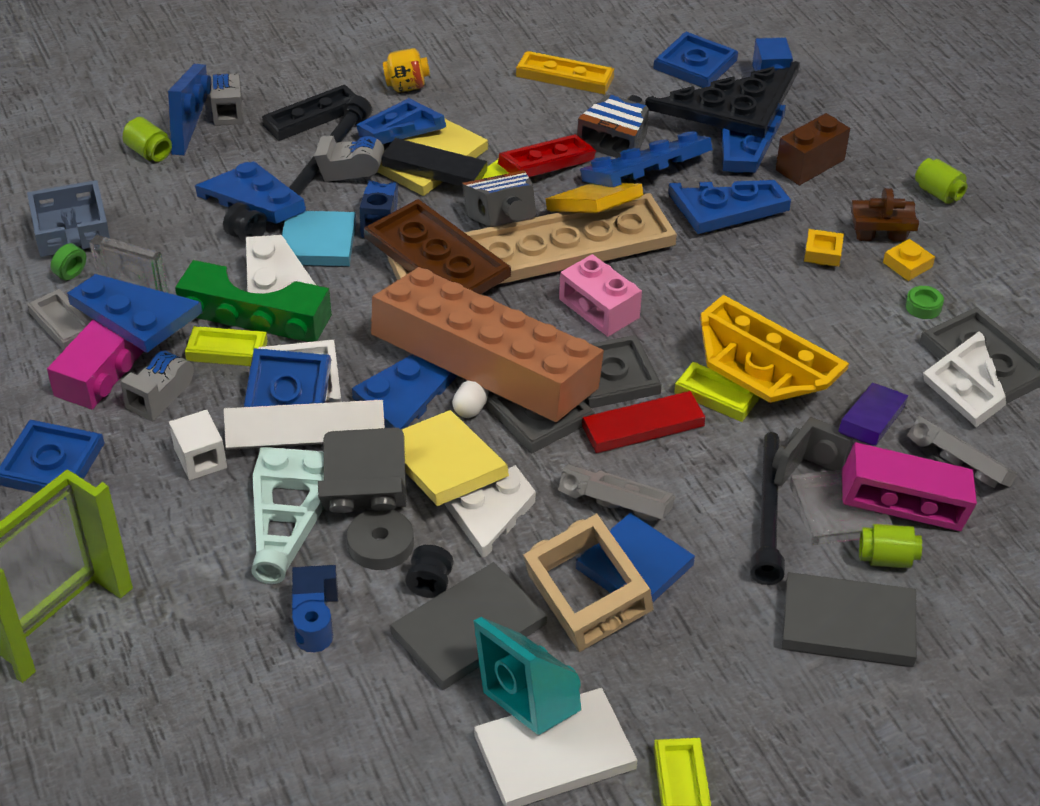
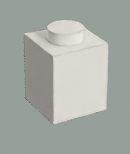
M208 410L169 421L174 450L189 481L227 468L223 440Z

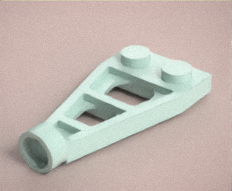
M273 447L260 448L253 472L256 555L251 569L252 575L260 582L277 584L284 580L287 569L324 509L318 498V481L324 480L323 451ZM274 488L310 491L300 506L273 503L272 492ZM270 521L296 523L290 536L268 535Z

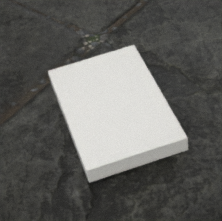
M602 688L580 694L581 711L540 735H537L513 715L474 727V736L504 806H524L637 769V758Z

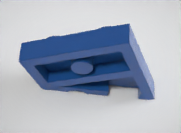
M408 98L356 124L360 137L371 136L385 144L392 142L395 138L404 139L443 129L446 127L444 115Z

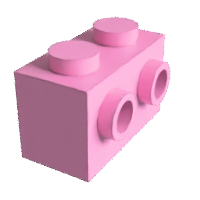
M593 254L560 272L559 300L607 337L640 318L642 290Z

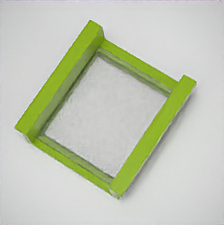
M68 469L0 521V656L12 664L16 679L22 683L36 672L26 642L27 636L93 581L120 599L133 589L109 486L102 482L97 487H94Z

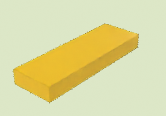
M526 51L516 67V77L605 95L614 78V68Z

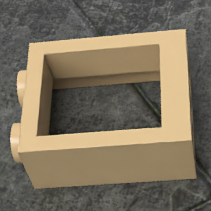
M598 514L586 520L582 519L574 522L566 531L550 540L538 542L530 551L523 554L531 580L579 652L654 610L649 586ZM599 543L627 584L574 613L548 574V571Z

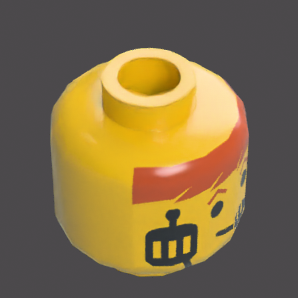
M415 48L391 52L387 57V61L383 62L387 87L392 86L397 93L423 88L425 84L424 77L430 76L427 57L421 58L419 51Z

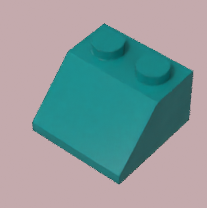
M483 617L473 620L484 694L537 735L542 734L581 711L579 691L581 682L578 674L571 666L563 664L549 654L543 646L535 644L519 632Z

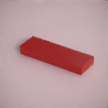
M574 134L499 153L497 164L508 173L524 170L528 177L589 162L595 158L596 150Z
M691 391L585 416L582 420V427L595 452L600 453L705 426L706 417Z

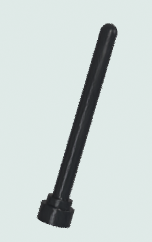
M358 95L350 98L344 106V118L330 134V136H334L336 143L342 142L354 125L369 118L372 114L370 102ZM314 156L289 186L299 196L320 170Z
M768 432L764 436L760 548L751 557L750 567L752 579L763 585L777 584L782 581L785 575V559L777 549L778 485L774 484L777 469L772 467V463L779 449L780 439L775 432Z

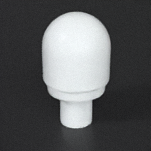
M467 380L462 383L452 400L455 412L464 418H472L478 415L487 402L488 390L473 381Z

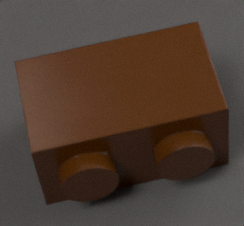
M825 113L780 137L775 170L800 186L845 160L851 128L838 121L835 117Z

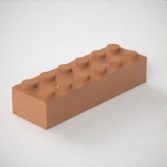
M418 267L372 296V335L468 381L476 382L481 387L554 422H558L599 388L603 349L589 344L584 339L576 338L560 331L553 325L531 318L522 311L502 305L488 296L471 291L457 282H451L433 274L428 269Z

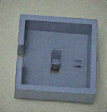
M97 180L27 192L40 257L54 255L59 248L68 243L82 246V249L111 244ZM90 192L89 196L76 197V194ZM51 198L54 200V202L44 204L39 202L40 200Z

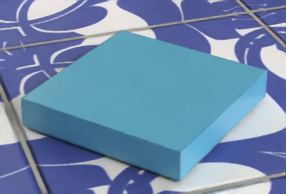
M305 211L285 220L282 236L302 265L350 266L356 213Z

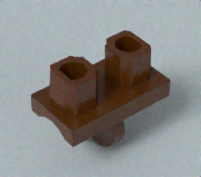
M884 188L881 198L852 200V219L856 238L859 241H871L875 238L876 231H887L888 239L904 242L907 240L910 231H918L919 220L916 218L914 201L894 198L892 188Z

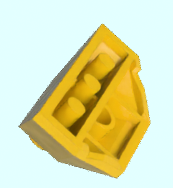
M722 295L701 313L700 321L707 367L769 403L826 390L849 367V363L725 295Z

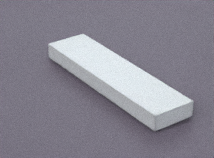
M383 400L224 408L226 450L323 444L324 435L330 431L385 428Z

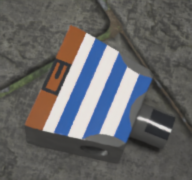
M606 95L578 118L577 136L592 146L597 152L616 158L621 157L620 152L623 150L641 148L647 134L649 108L636 95H631L628 99Z
M524 170L462 183L467 216L484 225L495 227L536 217L533 184Z

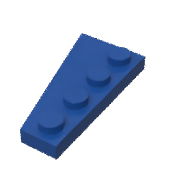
M696 131L685 132L677 135L678 140L676 141L658 140L649 143V149L640 151V148L623 150L620 152L621 157L611 159V157L591 160V166L580 169L582 182L612 188L622 184L621 179H637L645 176L644 171L661 170L669 167V159L672 162H682L712 151L711 137L697 136Z

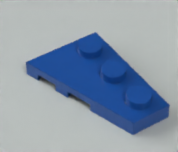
M193 64L168 90L172 155H185L206 98L211 92L212 81L211 76L207 75L206 64Z
M781 105L765 138L721 128L723 171L735 173L757 172L785 116L786 105Z
M254 161L239 164L236 169L195 185L197 197L205 200L210 196L218 198L219 204L230 207L237 202L244 203L250 207L251 211L258 210L264 213L267 221L276 224L306 211L305 202L301 196Z
M775 180L734 181L732 187H713L712 182H699V188H682L681 183H669L668 195L697 234L790 211L791 199Z
M94 274L67 293L70 305L146 353L202 314L200 301Z
M412 354L352 388V399L355 401L383 400L385 428L404 429L415 418L419 419L427 411V404L436 395H441L458 375Z

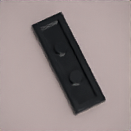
M341 85L263 115V126L278 141L284 140L344 116V106L356 94L346 85Z
M395 138L382 155V166L461 187H463L462 183L482 179L487 172L486 160Z

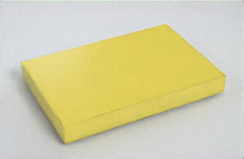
M445 119L446 127L443 129L403 139L474 158L488 150L487 139ZM382 160L378 169V173L422 196H425L442 183V181L382 166Z
M451 410L401 429L405 436L406 474L436 506H440L509 476L507 464Z

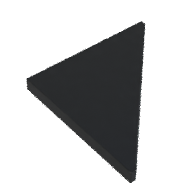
M791 62L790 67L779 70L770 67L753 71L750 77L735 80L733 76L712 81L711 86L695 90V87L691 86L671 91L670 96L664 98L650 96L646 98L645 105L649 108V111L765 138L799 72L800 62Z

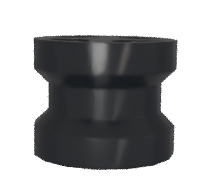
M241 202L233 204L227 210L223 220V230L233 237L239 236L241 241L245 243L246 237L263 236L267 227V217L264 213L258 210L251 211L248 205Z
M425 544L418 546L411 558L412 567L407 572L406 586L411 592L425 598H435L445 592L449 582L447 575L451 573L454 563L453 556L444 548L436 545Z

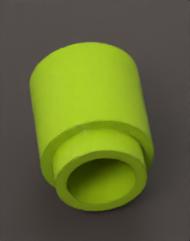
M136 117L124 127L122 136L124 144L146 160L160 162L169 155L172 142L167 133L144 117Z
M927 158L920 164L915 174V181L919 183L921 189L946 204H950L954 200H960L968 187L966 175L940 159L933 160Z
M872 524L871 528H861L859 540L860 561H869L871 566L912 568L914 560H921L922 536L915 535L913 526Z

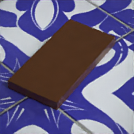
M419 199L364 228V238L408 272L418 267L428 269L433 274L451 282H457L478 294L484 293L511 277L510 265Z

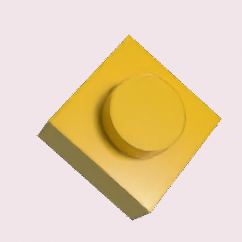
M809 229L804 262L839 267L844 234Z
M908 239L886 251L883 263L909 281L931 269L935 256L911 239Z

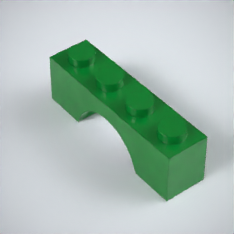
M197 260L191 262L175 286L176 295L201 302L202 314L196 317L198 319L267 332L268 334L305 342L318 341L332 316L330 291L327 287L294 281L278 291L250 293L235 287L229 281L226 266Z

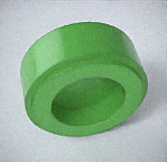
M73 243L63 245L52 258L51 271L65 281L75 278L81 273L86 264V253Z
M917 286L908 292L905 307L911 315L917 318L933 319L940 315L944 297L933 287Z

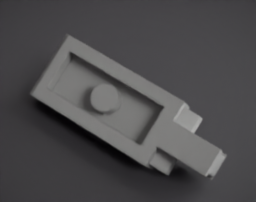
M918 416L907 434L921 448L927 449L935 446L942 448L940 456L956 466H962L965 462L977 470L973 476L993 488L996 487L998 482L1010 487L1017 477V472L924 417Z
M569 464L563 468L558 488L559 491L575 499L587 495L596 498V502L604 507L619 508L621 506L634 510V514L637 517L650 521H655L658 518L663 519L672 510L675 500L673 493L603 471L594 473Z

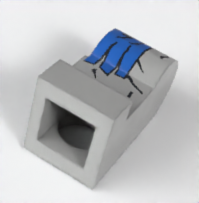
M239 73L213 75L211 105L214 126L243 124ZM225 110L236 111L235 114L230 116L220 114Z
M325 136L320 138L314 157L325 182L369 177L378 172L384 153V146L377 138L371 136L361 137L357 141L336 143L334 136Z
M160 351L152 359L150 365L146 366L138 375L130 372L120 381L125 408L153 422L190 384L194 373L193 364L170 352ZM143 398L145 401V406L140 403V401Z

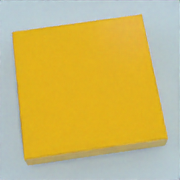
M590 183L545 198L547 210H550V212L599 213L641 198L644 194L642 183H622L613 188Z

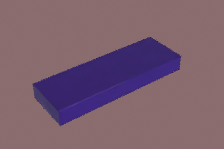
M872 382L842 418L838 432L876 446L905 408L909 395Z

